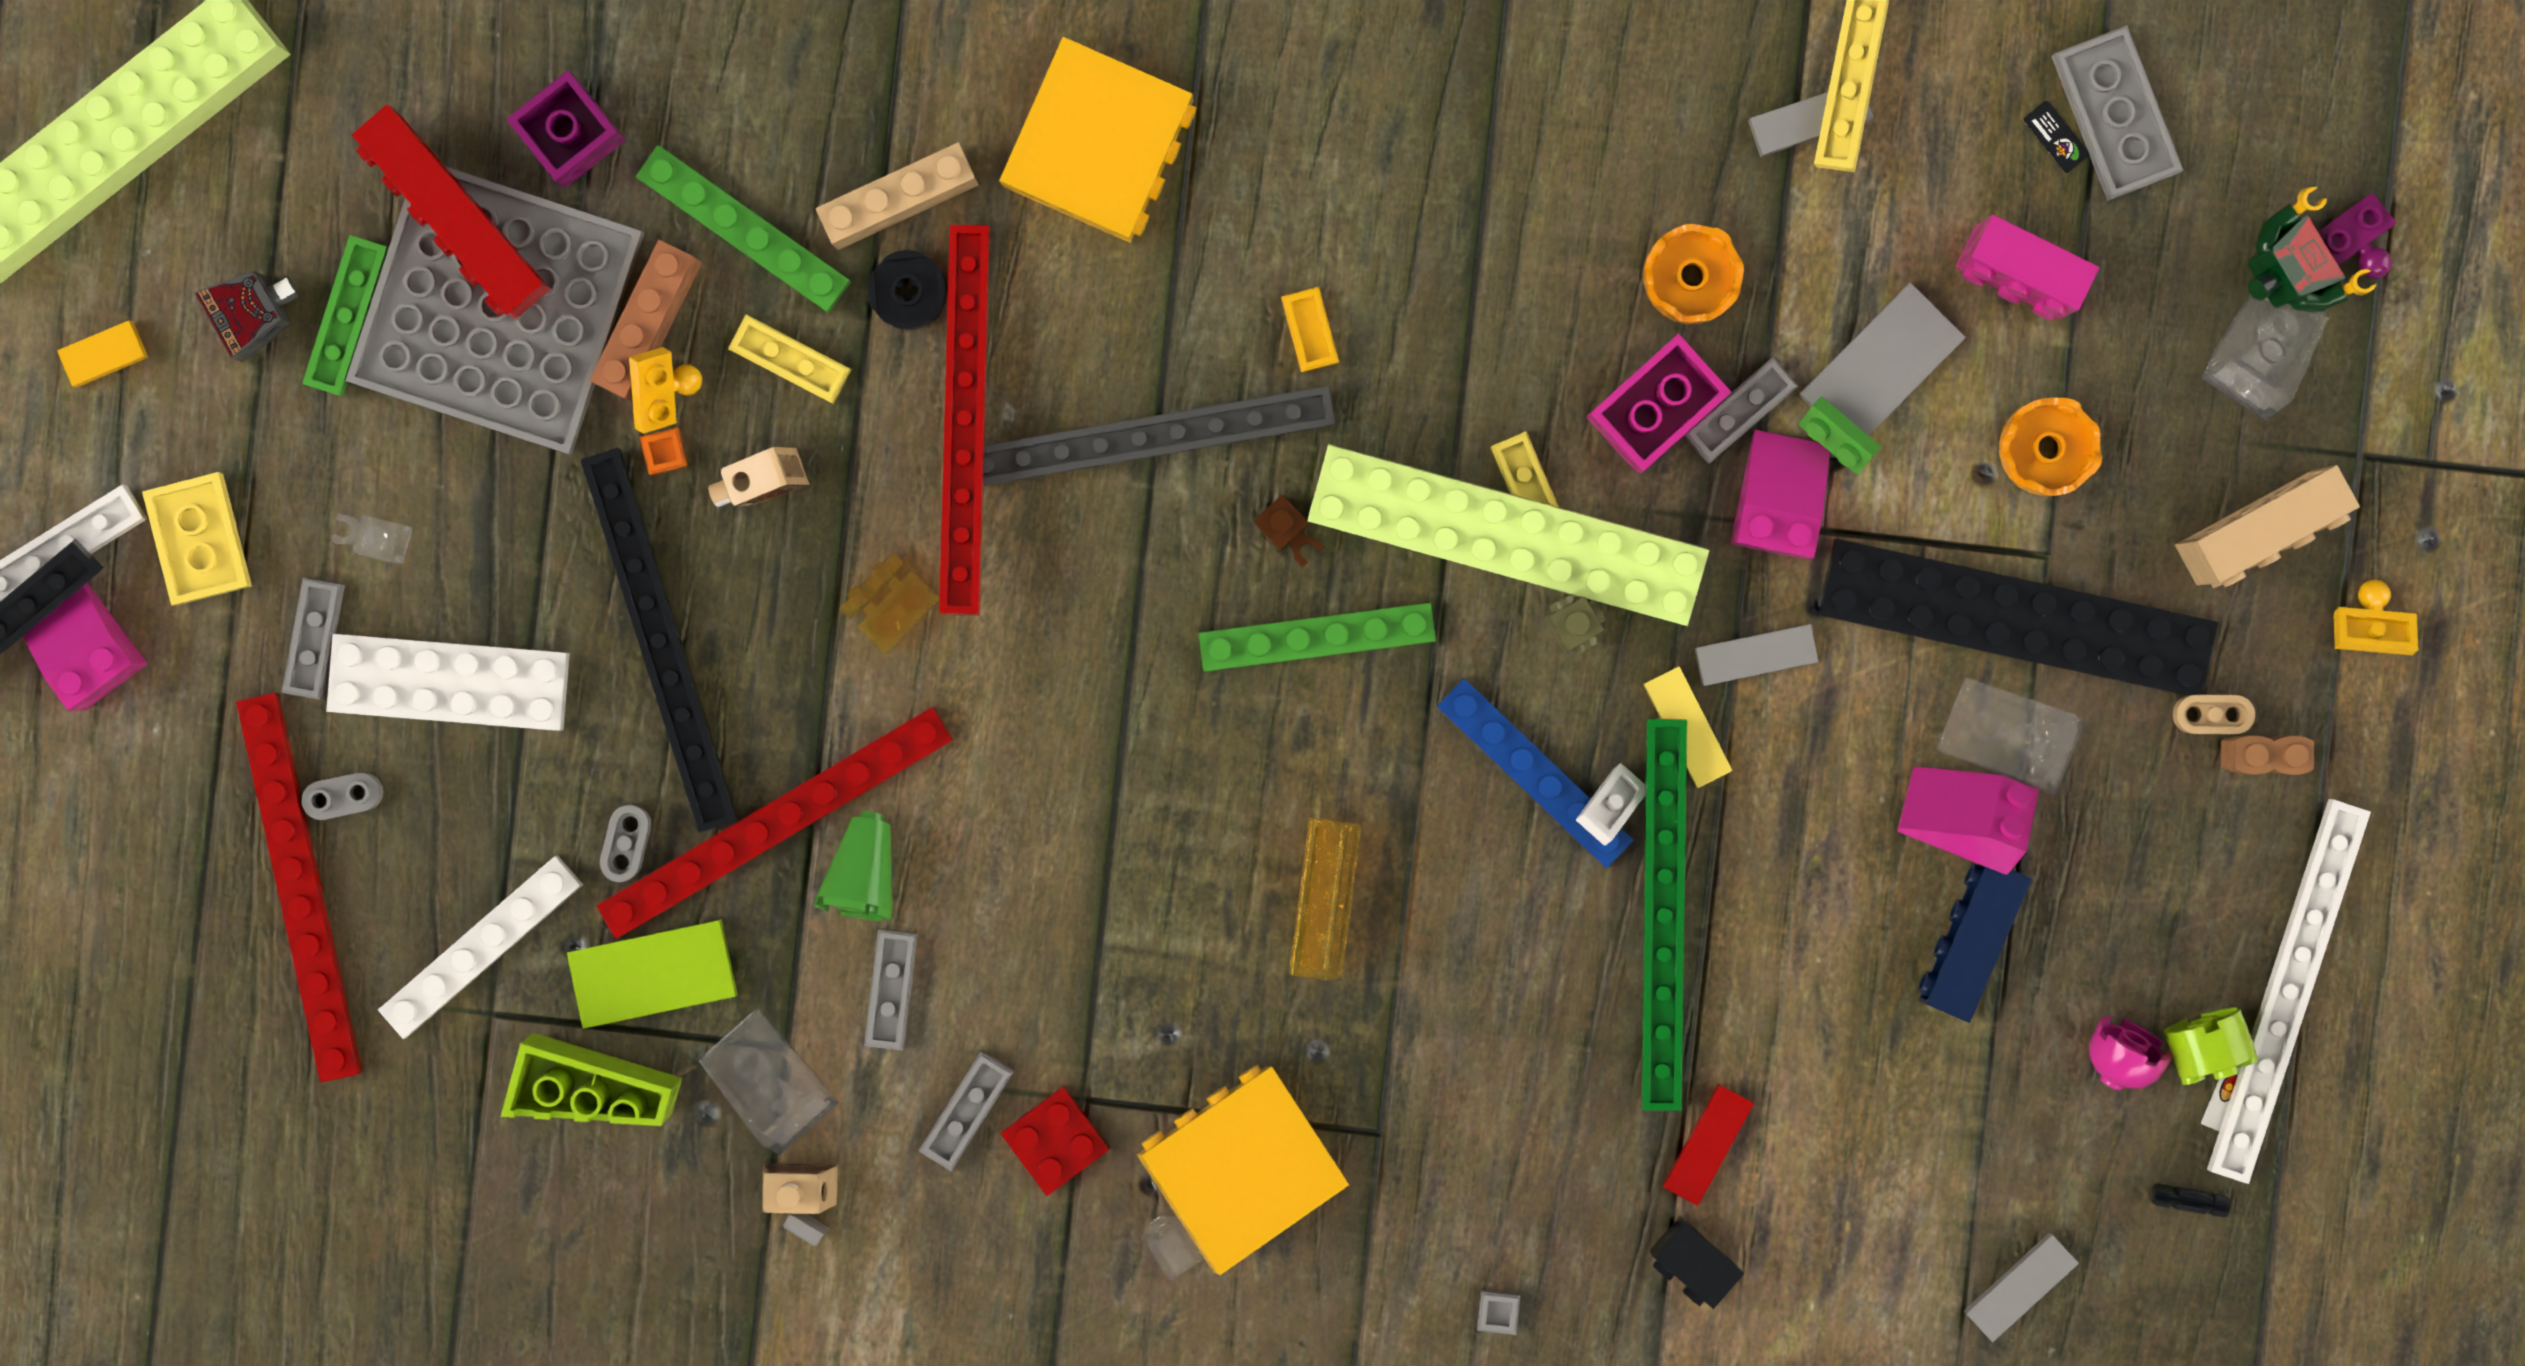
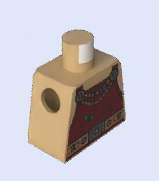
M772 447L722 468L721 475L723 480L709 485L708 489L710 497L717 507L730 502L734 506H752L810 484L797 448Z
M764 1163L762 1186L763 1212L820 1214L837 1204L838 1165ZM822 1185L824 1186L823 1196H821Z

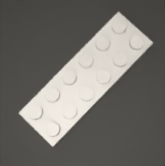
M333 634L326 712L563 731L570 653Z

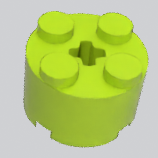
M2237 1007L2200 1014L2201 1018L2189 1023L2185 1019L2164 1030L2166 1041L2172 1053L2182 1085L2197 1083L2205 1079L2204 1075L2212 1073L2216 1080L2224 1079L2237 1074V1068L2259 1061L2244 1016Z

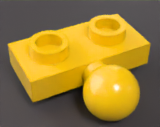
M664 347L629 357L635 429L645 434L676 424L675 392L685 396L695 394L702 385L700 371L689 364L680 365L673 371L672 353Z
M2368 580L2361 585L2358 591L2359 602L2366 609L2338 607L2334 611L2335 649L2413 656L2419 650L2417 614L2383 611V608L2390 601L2391 591L2388 585L2381 580Z

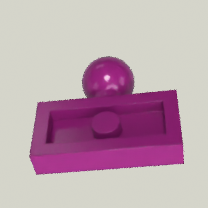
M2373 193L2366 196L2318 231L2338 266L2357 253L2360 257V270H2370L2364 276L2371 279H2379L2390 271L2392 259L2389 253L2382 248H2373L2370 243L2392 228L2396 221Z

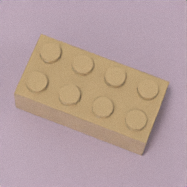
M2338 465L2315 469L2175 544V547L2197 586L2211 584L2212 588L2221 585L2227 587L2245 578L2244 570L2256 566L2262 568L2280 559V550L2283 551L2291 547L2297 549L2316 539L2313 532H2318L2325 528L2332 530L2350 521L2351 518L2348 513L2358 509L2360 506Z

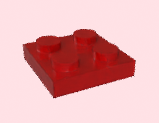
M1064 1085L1000 1133L1046 1196L1050 1195L1110 1150L1109 1145Z

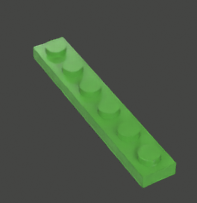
M659 145L656 146L635 176L827 313H830L851 283L845 276Z
M1431 603L1198 633L1203 672L1436 642Z

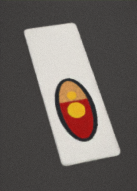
M2238 1073L2224 1079H2219L2201 1124L2220 1131Z

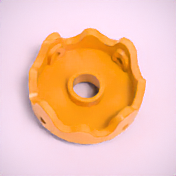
M1686 224L1663 235L1651 248L1643 269V284L1652 305L1663 316L1683 324H1701L1720 316L1737 300L1743 280L1744 265L1733 247L1730 236L1725 231L1719 228ZM1695 265L1700 268L1703 279L1699 285L1689 286L1683 281L1681 273L1685 266Z
M2042 398L2032 401L2017 409L2009 417L2002 429L1999 440V456L2002 467L2008 477L2019 488L2028 493L2038 496H2057L2070 493L2095 474L2102 463L2099 426L2082 410L2081 404L2073 399ZM2043 437H2051L2057 442L2058 452L2052 459L2043 457L2039 452V442Z

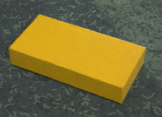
M1319 287L1282 296L1281 300L1301 373L1338 364L1339 359Z
M130 320L57 350L72 387L76 388L149 358L134 322Z

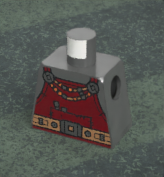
M254 271L198 290L194 295L229 357L244 362L290 326L291 320L283 305L299 297L300 292L289 276H285L270 284L265 275Z

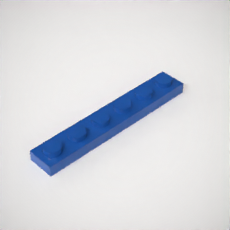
M1464 678L1436 706L1605 868H1608L1633 842V839L1621 828L1614 839L1604 846L1579 824L1576 818L1591 799Z

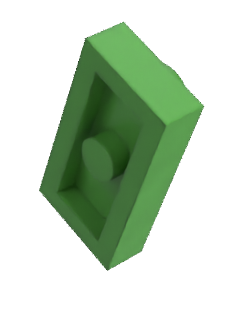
M1822 396L1798 423L1813 440L1818 441L1837 457L1840 463L1850 468L1857 475L1881 448L1878 443Z

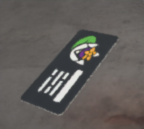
M2048 101L2042 103L2024 118L2026 125L2065 173L2071 171L2089 156V152Z

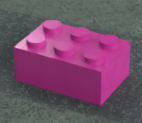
M1991 215L1975 225L1954 268L1962 271V277L1968 282L1978 286H1984L1986 283L1999 289L1997 295L2012 303H2019L2021 300L2033 306L2032 312L2034 314L2054 321L2055 318L2061 319L2080 309L2100 267L1995 215Z
M1678 333L1590 412L1586 418L1637 474H1640L1725 399L1731 391Z

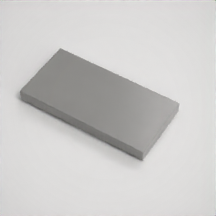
M2127 25L2054 53L2051 56L2107 201L2184 171Z
M1910 282L1798 395L1810 407L1822 396L1869 436L1966 337Z

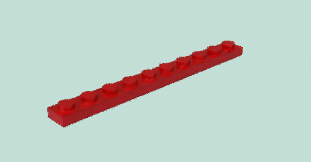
M950 225L940 615L980 616L990 259L989 225Z
M279 693L236 701L319 1081L322 1083L358 1075L363 1072L306 814L302 806V796Z
M931 707L601 902L596 907L615 939H618L952 742L953 738L936 709Z

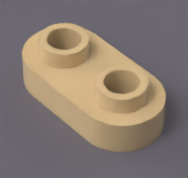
M2189 695L2182 697L2176 702L2173 708V720L2181 731L2189 734H2241L2249 730L2253 725L2255 709L2247 698L2240 695ZM2190 707H2194L2197 710V718L2192 722L2188 720L2186 715ZM2230 707L2236 711V718L2232 722L2226 718V711Z

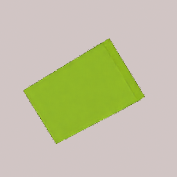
M722 919L567 952L583 1029L738 996Z

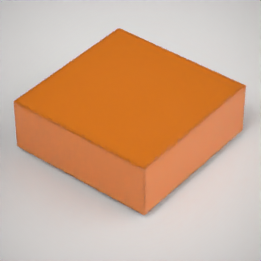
M673 428L640 437L649 475L652 476L689 466L680 428Z

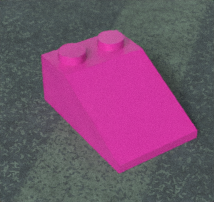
M1754 430L1730 544L1803 560L1813 559L1823 517L1830 451L1818 442Z
M88 583L23 635L44 679L68 711L87 710L148 664Z
M1915 766L1911 771L1897 832L2008 875L2027 852L2039 789L2004 775Z

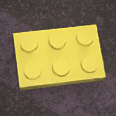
M216 472L142 491L172 606L252 587L223 473Z

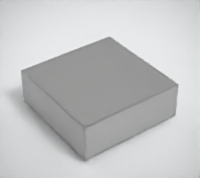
M790 1213L783 1224L784 1229L813 1246L818 1245L829 1228L807 1214Z
M1481 1289L1477 1331L1516 1335L1520 1294Z

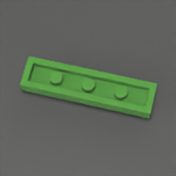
M349 235L302 384L344 397L349 383L345 380L389 247Z

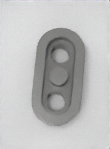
M366 772L321 780L310 784L304 790L302 806L310 817L317 820L365 812L379 805L383 797V786L376 776ZM358 785L362 786L365 790V795L361 800L357 799L354 795V789ZM320 793L324 794L327 799V803L323 808L316 804V797Z
M632 804L625 805L616 809L610 818L600 857V868L605 877L611 881L625 882L631 880L641 869L651 830V818L644 808ZM629 817H634L638 821V827L635 831H630L626 827V820ZM620 854L625 855L629 860L626 869H621L617 866L616 859Z

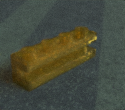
M1309 818L1289 975L1320 980H1342L1361 824Z

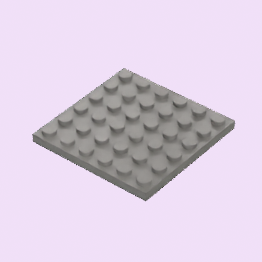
M448 168L548 284L551 290L516 320L505 313L501 317L498 316L484 300L489 294L480 284H477L475 287L471 285L458 270L463 265L454 254L448 257L435 244L433 238L437 234L428 224L422 227L410 215L407 208L411 204L405 198L345 381L572 455L595 384L589 380L612 335L645 233L635 228Z

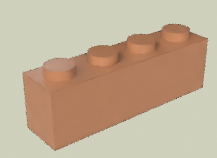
M658 239L589 380L590 382L633 402L629 357L662 346L702 262L694 256Z

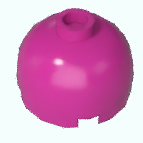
M2113 1016L2102 1017L2093 1032L2089 1044V1058L2095 1070L2101 1075V1081L2115 1090H2122L2123 1087L2127 1089H2141L2156 1082L2165 1072L2172 1059L2170 1050L2165 1054L2160 1049L2163 1041L2147 1029L2124 1019L2122 1026L2110 1023Z

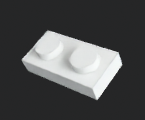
M1620 763L1610 772L1576 818V821L1606 846L1614 839L1645 796V784Z

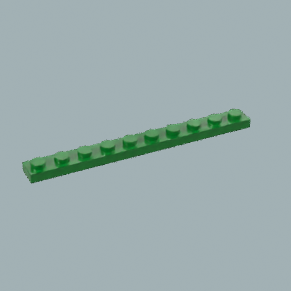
M1646 718L1641 1109L1643 1111H1682L1687 719Z

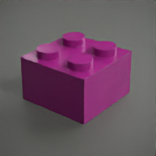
M569 70L506 119L554 181L564 188L571 185L626 141L625 137L579 79Z

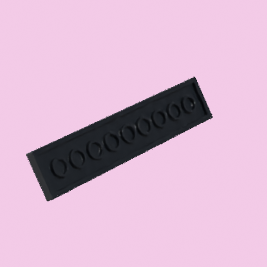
M1834 539L1818 610V616L2184 696L2203 695L2219 623L1840 539Z

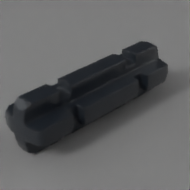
M2154 1184L2152 1188L2151 1202L2156 1206L2169 1208L2172 1205L2173 1208L2201 1214L2208 1212V1214L2218 1217H2227L2229 1214L2230 1198L2225 1195L2215 1193L2209 1195L2203 1191L2180 1187L2173 1189V1187L2163 1184Z

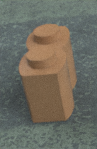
M2253 735L2229 736L2221 740V768L2233 773L2251 775L2268 772L2288 775L2305 774L2314 770V741L2302 736L2273 735L2269 737Z

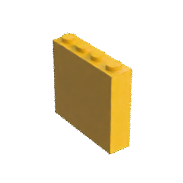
M1062 37L999 181L1004 188L1131 243L1134 234L1141 236L1147 225L1150 215L1144 212L1150 198L1156 201L1162 191L1165 179L1160 177L1165 164L1172 165L1177 157L1181 143L1177 142L1176 139L1181 128L1188 129L1195 116L1197 107L1192 106L1193 94Z
M1257 1064L1249 1068L1238 1077L1241 1081L1240 1084L1230 1091L1224 1086L1206 1098L1209 1103L1208 1106L1197 1113L1193 1108L1174 1120L1176 1128L1163 1135L1161 1130L1151 1135L1141 1143L1144 1149L1136 1154L1212 1271L1218 1275L1229 1270L1349 1186L1272 1066H1265L1261 1069Z

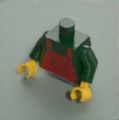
M2318 187L2302 189L2298 194V202L2292 206L2289 203L2262 224L2255 244L2257 252L2248 260V266L2255 276L2248 282V291L2256 300L2268 298L2272 306L2276 308L2289 304L2293 310L2317 313L2348 300L2347 296L2352 293L2362 296L2376 287L2375 284L2367 289H2363L2357 284V278L2369 273L2370 270L2368 269L2358 271L2352 275L2348 283L2342 285L2341 281L2346 279L2312 221L2308 215L2300 217L2306 210H2319L2326 204L2327 198L2320 199L2313 206L2307 201L2308 194Z

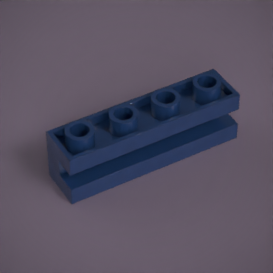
M1973 863L1970 866L1964 880V884L1968 887L1962 900L1957 899L1951 908L1949 920L1952 921L1947 935H1941L1936 943L1933 956L1937 959L1931 972L1926 971L1920 980L1918 992L1921 993L1918 1001L1968 1023L1971 1022L2032 878L2013 870L2008 875H2005L1980 864Z

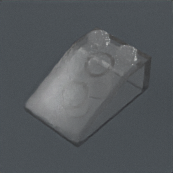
M2249 295L2214 349L2201 379L2266 421L2293 400L2329 315L2323 311L2315 313L2293 310L2289 304L2276 308L2272 306L2268 298L2256 300Z
M1965 677L1937 750L1993 774L2004 775L2039 789L2040 792L2056 797L2084 724L2075 714Z
M757 1008L698 1060L760 1144L778 1155L787 1150L839 1103L818 1075Z

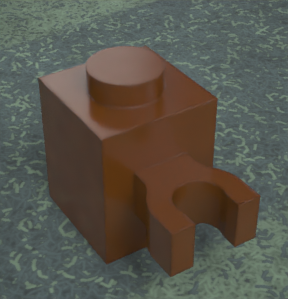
M1280 495L1253 521V524L1279 551L1289 545L1292 548L1295 561L1302 568L1308 563L1300 554V549L1303 545H1312L1318 553L1324 548L1317 539L1306 536L1302 532L1309 525V522L1283 495Z

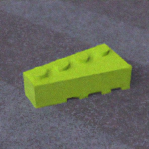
M533 1032L520 1043L500 1117L515 1118L516 1116H528L542 1120L563 1118L574 1119L577 1122L596 1120L610 1121L613 1124L662 1126L673 1113L682 1077Z

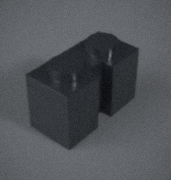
M1681 1216L1676 1219L1650 1249V1253L1656 1259L1652 1266L1669 1281L1675 1276L1684 1283L1686 1287L1682 1292L1699 1307L1706 1302L1714 1309L1744 1275L1739 1266L1716 1246L1711 1244Z

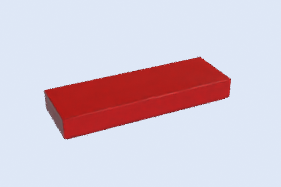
M1718 1083L1662 1184L1663 1188L1698 1206L1754 1103Z

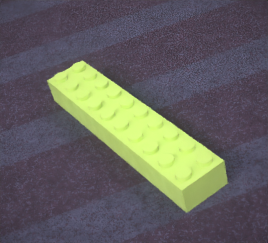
M248 0L204 1L0 162V284L291 55Z
M1328 444L1307 520L1308 522L1580 597L1585 596L1587 599L1688 626L1710 551L1705 547L1332 444Z

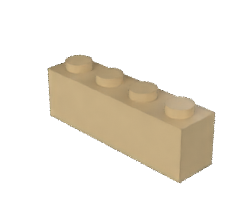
M958 142L815 209L831 244L837 250H840L975 188L979 184Z

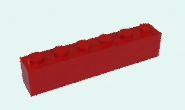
M386 104L351 134L359 144L355 149L359 156L370 167L377 164L385 174L381 179L384 185L396 197L402 194L411 204L407 208L410 215L422 227L428 224L437 234L433 238L435 244L448 257L454 254L463 264L458 270L471 285L475 287L477 284H480L489 294L484 300L498 316L501 317L505 313L516 320L551 290L548 284L396 109Z

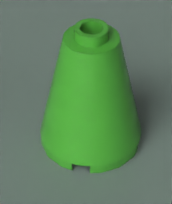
M861 811L860 817H852L815 897L814 906L816 908L829 912L830 906H835L842 916L882 922L883 918L891 921L893 913L891 825L884 822V815L870 811Z

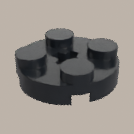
M909 250L891 253L877 265L875 271L873 270L869 277L867 290L870 305L882 321L900 330H917L940 317L947 299L946 280L933 260L923 254ZM905 280H910L912 286L918 287V294H914L911 301H905L904 296L897 295V289L903 287Z

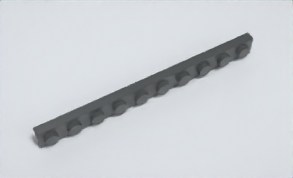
M1329 386L985 445L984 486L1335 426Z

